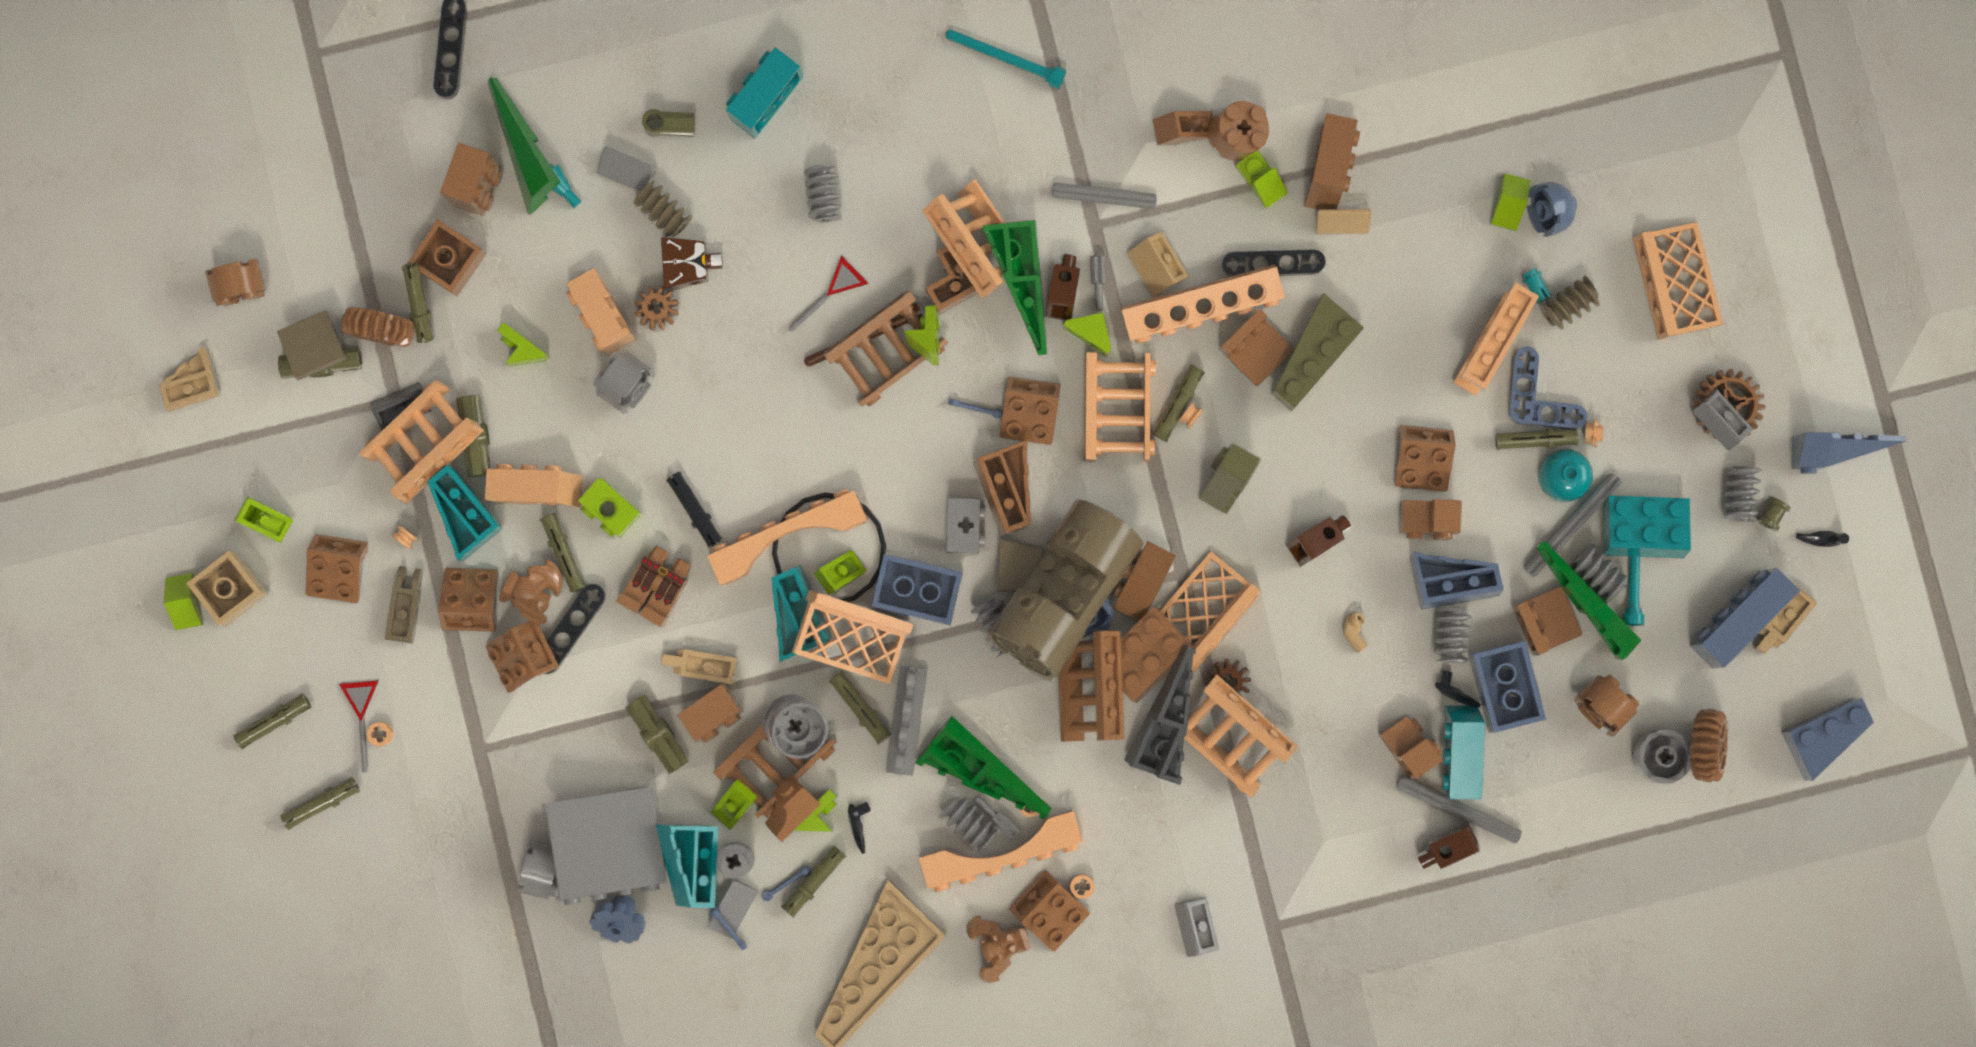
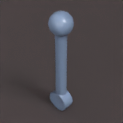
M949 399L948 401L949 405L990 414L996 419L1001 418L1003 415L1002 410L999 408L992 410L954 399Z
M802 866L800 872L772 890L764 891L762 899L770 901L774 894L802 876H808L811 872L810 868Z
M712 908L710 911L711 917L717 918L741 950H745L747 948L746 944L720 915V909Z

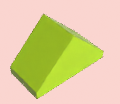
M1504 173L1490 225L1517 231L1528 202L1530 180Z
M1104 313L1066 320L1063 329L1108 357L1111 352V345Z
M193 573L165 579L163 603L175 630L203 625L198 598L186 584L194 577Z

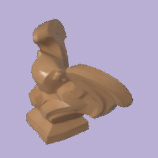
M548 559L545 561V565L528 567V576L519 577L516 572L511 571L499 597L500 602L511 601L512 605L520 611L522 617L536 624H545L547 621V616L543 613L549 607L551 596L544 593L543 590L549 588L558 597L562 589L561 572Z
M981 916L973 917L966 925V932L970 939L976 940L978 936L984 939L980 940L981 953L986 959V963L989 962L987 967H981L979 970L980 978L984 982L994 983L999 981L998 977L1011 964L1010 957L1015 953H1022L1031 949L1025 927L1016 926L1009 928L1008 931H1003L1000 929L999 923L981 920Z

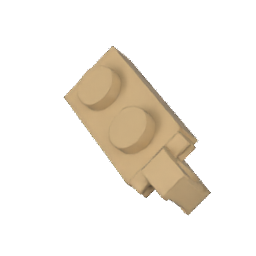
M1797 585L1796 587L1800 590L1798 594L1759 632L1762 637L1753 648L1760 654H1766L1772 645L1778 648L1781 644H1784L1817 604L1814 599Z
M686 649L677 650L676 656L662 654L661 660L662 665L674 666V673L679 674V676L733 684L737 658Z

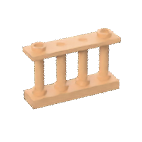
M974 179L957 194L959 199L949 203L945 195L942 194L929 203L922 212L981 298H984L1003 283L1001 279L1003 274L1000 266L994 268L986 255L993 252L989 242L979 246L971 233L979 229L983 231V225L1005 223V221L979 183ZM966 207L974 220L964 225L956 211Z
M1517 283L1513 285L1510 292L1505 291L1453 382L1455 385L1477 396L1480 389L1486 390L1539 297L1537 294Z
M1086 352L1085 461H1096V455H1101V452L1143 453V462H1149L1150 455H1155V439H1150V376H1155L1156 361L1151 360V353H1145L1144 362H1102V359H1097V353ZM1102 373H1144V389H1102V386H1097V375H1102ZM1102 399L1144 400V415H1102V412H1097V402H1102ZM1102 426H1144L1143 442H1102L1101 439H1096L1097 428H1102Z
M437 380L428 384L423 389L422 394L383 431L366 443L365 448L359 452L366 459L373 462L378 459L396 481L395 486L389 491L396 499L405 503L412 500L428 484L427 481L446 465H449L484 431L477 422L467 417L462 420L443 397L450 391V388ZM435 404L453 425V431L445 438L441 437L424 416ZM415 423L419 425L434 444V449L426 456L420 453L405 434ZM396 441L415 462L414 468L406 475L403 474L386 453Z
M1216 675L1203 690L1207 694V698L1188 718L1187 736H1184V740L1188 741L1233 781L1239 791L1246 793L1252 798L1261 785L1256 779L1276 758L1285 763L1298 746L1221 677ZM1216 704L1223 708L1228 715L1207 736L1196 725ZM1235 723H1240L1248 731V734L1227 754L1216 743ZM1256 740L1260 741L1268 748V752L1247 772L1236 761Z

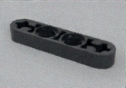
M444 0L441 8L433 86L437 95L446 100L454 98L458 94L460 87L468 12L463 0ZM454 3H457L461 8V11L458 10L455 14V19L457 22L460 21V24L446 22L447 19L452 21L453 15L448 8L453 7ZM450 28H456L459 31L458 38L452 42L445 39V32ZM447 54H453L456 56L455 65L449 68L444 67L442 64L443 57ZM441 71L449 74L448 81L453 86V88L447 90V93H444V90L440 88V85H444L446 82V76L441 74Z
M1314 249L1231 252L1224 257L1221 267L1225 275L1231 277L1245 273L1246 266H1239L1235 272L1232 271V268L1226 265V263H1230L1231 258H1236L1237 263H1245V257H1249L1248 268L1249 271L1256 270L1253 267V260L1256 257H1263L1267 260L1268 266L1275 265L1277 267L1279 276L1316 275L1325 267L1326 259L1322 252ZM1297 255H1302L1301 261H1308L1311 256H1315V259L1320 261V264H1317L1315 269H1312L1310 264H1302V270H1298L1299 258ZM1283 256L1291 257L1294 260V267L1291 270L1282 269L1279 264L1280 258Z
M590 584L583 588L547 640L549 646L551 645L554 650L563 653L560 658L557 654L554 655L559 667L606 600L604 589L596 584ZM597 589L599 591L597 596L600 600L598 602H591L589 608H592L593 611L590 614L587 609L578 606V604L582 601L586 605L590 598L587 595L588 591L594 592ZM575 611H582L585 614V622L580 626H575L571 622V615ZM560 633H567L570 637V643L565 648H560L556 645L555 639ZM559 667L545 674H553L559 669Z

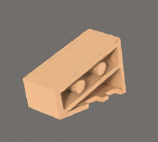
M595 268L566 283L570 290L566 294L573 306H579L582 312L579 317L586 329L591 328L595 335L592 340L599 352L604 351L609 356L636 341Z
M497 464V469L487 468L485 501L528 505L547 504V506L567 505L581 508V503L578 500L582 497L583 476L561 471V466L546 465L545 470H537L535 465H521V469H513V465Z

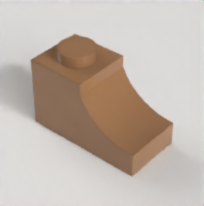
M1173 111L1153 119L1157 145H1178L1190 141L1209 139L1208 128L1213 119L1212 111Z
M791 774L772 792L775 796V806L765 824L782 842L820 803Z

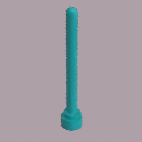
M951 29L945 33L948 40L1043 77L1045 82L1049 83V86L1058 90L1065 78L1067 70L1061 67L1046 68Z
M1629 557V600L1626 613L1623 614V621L1629 626H1643L1645 614H1642V609L1639 608L1640 557Z

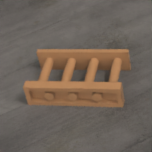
M908 290L822 353L830 364L834 361L836 364H841L863 394V396L857 399L862 407L866 404L869 407L881 398L880 393L926 360L920 354L914 357L891 326L892 321L890 319L899 313L901 316H905L914 330H921L920 319L913 311L914 306L912 305L916 298ZM877 329L885 334L906 363L894 373L870 342L871 338L869 335ZM943 337L939 338V355L945 351L943 346L948 343ZM854 346L863 349L884 378L883 381L873 388L869 386L848 357L850 355L848 351Z
M1094 631L1093 640L1080 641L1058 675L1061 742L1084 741V733L1097 732V740L1124 739L1120 631ZM1094 651V667L1082 668L1081 652ZM1095 678V694L1083 695L1082 679ZM1096 705V721L1084 722L1083 706Z
M793 719L789 721L794 727L796 726ZM763 723L713 772L720 780L727 777L735 782L738 779L757 796L754 802L761 808L755 814L757 818H760L762 815L768 818L772 814L775 806V796L768 801L745 778L737 765L746 758L748 761L751 760L777 787L785 781L758 752L760 749L757 745L763 739L767 742L769 741L763 731ZM830 739L826 744L824 743L807 763L802 758L794 759L785 756L799 770L794 777L799 780L820 758L825 761L835 751L832 746L836 742Z

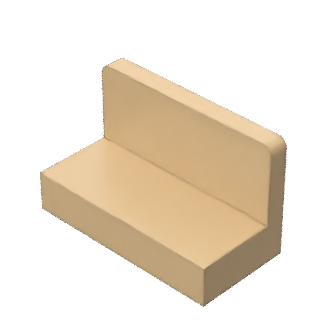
M1163 232L1146 238L1127 253L1153 297L1159 296L1168 288L1189 277Z

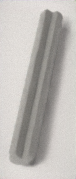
M1057 182L1053 184L1052 190L1054 198L1154 209L1157 202L1156 194Z

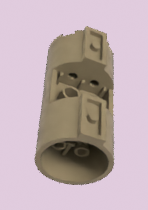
M1076 500L1046 544V553L1023 588H1018L987 634L988 638L1003 653H1009L1016 660L1020 661L1019 664L1027 668L1031 673L1048 681H1051L1053 677L1057 678L1082 640L1086 629L1110 592L1115 589L1143 546L1142 539L1130 526L1109 511L1091 502Z

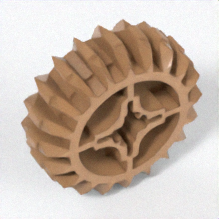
M349 307L345 309V313L342 316L341 331L358 339L406 347L410 345L414 336L415 324L409 319L371 309Z
M1733 369L1727 370L1726 375L1722 370L1716 372V377L1712 374L1706 377L1708 383L1705 381L1699 383V387L1703 391L1696 390L1693 393L1696 397L1700 398V400L1692 401V406L1694 407L1699 406L1709 397L1717 386L1728 402H1739V404L1733 406L1738 413L1742 406L1748 404L1745 420L1754 430L1758 428L1755 420H1762L1764 417L1757 410H1764L1766 407L1764 404H1758V400L1764 398V394L1756 395L1755 393L1760 388V385L1757 384L1751 387L1750 383L1753 381V377L1749 376L1743 380L1744 372L1739 371L1734 378ZM1728 384L1740 389L1745 396L1738 397L1733 394L1732 389L1728 388ZM1701 421L1697 422L1698 426L1704 425ZM1706 427L1705 430H1704V433H1705V434H1709V433H1710V431L1707 429V427Z
M1716 709L1700 710L1694 719L1693 732L1691 734L1690 763L1692 774L1696 780L1718 782L1725 772L1728 749V722L1723 711H1716Z

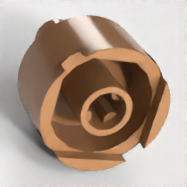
M1247 101L1234 102L1221 110L1212 119L1208 128V138L1212 147H1215L1221 153L1219 154L1220 156L1232 161L1242 160L1262 148L1269 136V123L1264 108Z
M258 259L248 260L249 262L243 264L241 261L205 271L213 302H216V306H229L240 303L239 297H242V300H253L265 296L264 291L266 288Z
M1608 674L1606 677L1597 675L1574 698V702L1581 703L1578 709L1590 723L1599 730L1605 727L1609 730L1606 734L1614 737L1637 713L1636 708L1639 706V702L1632 695H1626L1619 688L1620 683L1612 675Z

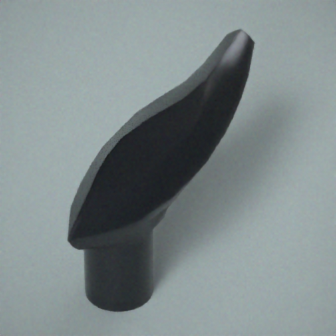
M1818 531L1810 534L1796 533V539L1815 546L1833 547L1848 543L1849 535L1831 531Z
M1442 671L1440 683L1434 684L1440 693L1459 703L1481 707V704L1475 699L1464 694L1459 688L1450 685L1452 672Z
M867 802L856 807L853 804L848 806V818L852 834L862 854L865 853V841L860 816L871 811Z

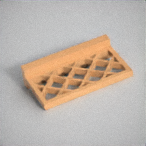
M1697 222L1653 232H1643L1632 238L1658 340L1723 325ZM1691 230L1693 242L1690 247L1678 240L1683 231ZM1663 236L1671 241L1666 252L1657 247L1655 237ZM1675 245L1686 251L1681 263L1669 255ZM1690 255L1699 261L1700 267L1697 272L1685 266ZM1666 260L1678 267L1672 278L1663 271L1662 266ZM1681 270L1693 277L1688 288L1676 281ZM1697 280L1705 285L1706 293L1703 298L1691 291ZM1672 286L1684 293L1679 303L1670 299L1669 291ZM1688 296L1700 303L1694 314L1682 307ZM1703 306L1711 310L1714 321L1705 322L1698 317ZM1679 311L1690 318L1687 326L1678 329L1675 319Z
M1212 551L1161 609L1164 615L1167 613L1168 619L1172 623L1187 621L1188 636L1185 637L1191 643L1192 640L1198 639L1194 644L1196 654H1193V673L1261 595L1258 588L1245 580ZM1212 560L1220 566L1221 577L1206 578L1205 568ZM1224 570L1231 576H1224ZM1202 572V579H1196ZM1237 580L1243 585V588L1238 594L1226 595L1225 581ZM1222 581L1223 595L1207 597L1206 582ZM1193 583H1203L1204 597L1188 598L1189 586ZM1185 592V599H1179ZM1226 599H1232V601L1227 605ZM1223 600L1224 610L1219 615H1209L1208 601ZM1204 601L1205 616L1190 617L1189 602ZM1185 603L1187 617L1171 619V607L1174 604ZM1209 619H1215L1214 622L1211 625H1209ZM1206 620L1207 630L1203 635L1191 636L1190 621Z
M809 590L806 600L809 602L792 653L890 684L906 634L911 633L913 624ZM814 609L822 611L826 618V622L817 627H814L811 621ZM829 614H833V615H836V616L833 617V618H830V615H829ZM845 618L850 626V630L838 635L833 623ZM853 621H854V622H857V623H860V624L857 625V626H855L854 623H853ZM829 626L834 638L822 644L817 632ZM865 626H869L874 637L862 643L857 631ZM877 629L882 630L883 632L878 634ZM890 633L897 635L894 647L886 651L881 638ZM853 634L858 646L846 652L841 640ZM813 635L818 647L810 652L801 650L804 640ZM877 641L882 653L870 660L865 647ZM837 642L842 655L831 660L825 649ZM861 650L866 662L858 667H853L849 656ZM884 658L888 666L885 675L881 676L876 673L872 664Z

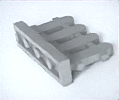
M901 666L886 771L888 773L913 776L927 669L911 666Z

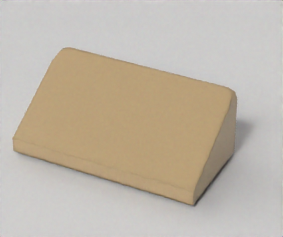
M1319 210L1316 214V233L1367 234L1370 230L1372 210Z

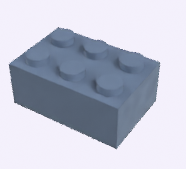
M884 554L872 607L951 626L963 572Z
M1525 641L1468 655L1489 733L1546 720Z

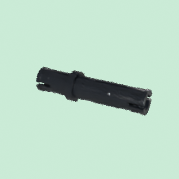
M677 472L673 474V478L669 477L666 482L669 483L692 520V527L697 528L708 548L716 545V542H720L723 538L710 521L712 517L709 513H705L683 478L682 473Z

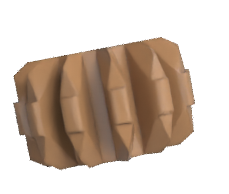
M649 286L648 291L650 294L648 296L642 291L639 293L641 298L644 299L643 302L639 300L634 302L635 306L642 308L636 310L634 314L636 317L643 316L640 320L642 326L649 322V329L654 331L658 323L659 328L665 330L664 321L667 320L670 325H673L674 321L669 316L679 315L678 310L672 309V307L679 305V301L677 299L670 300L674 295L671 290L664 294V287L659 286L657 293H655L654 288ZM656 302L663 306V309H659L661 312L655 314L653 310L650 311V308H654L653 304Z

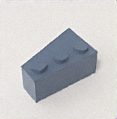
M1413 552L1410 557L1420 610L1498 597L1504 590L1497 563L1468 559L1459 560L1440 555H1423L1418 552Z
M1853 698L1781 733L1804 781H1813L1864 733L1874 721L1863 698Z

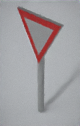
M841 255L828 292L803 314L789 330L793 332L832 295L869 283Z
M379 680L339 684L359 718L363 773L367 772L364 716Z

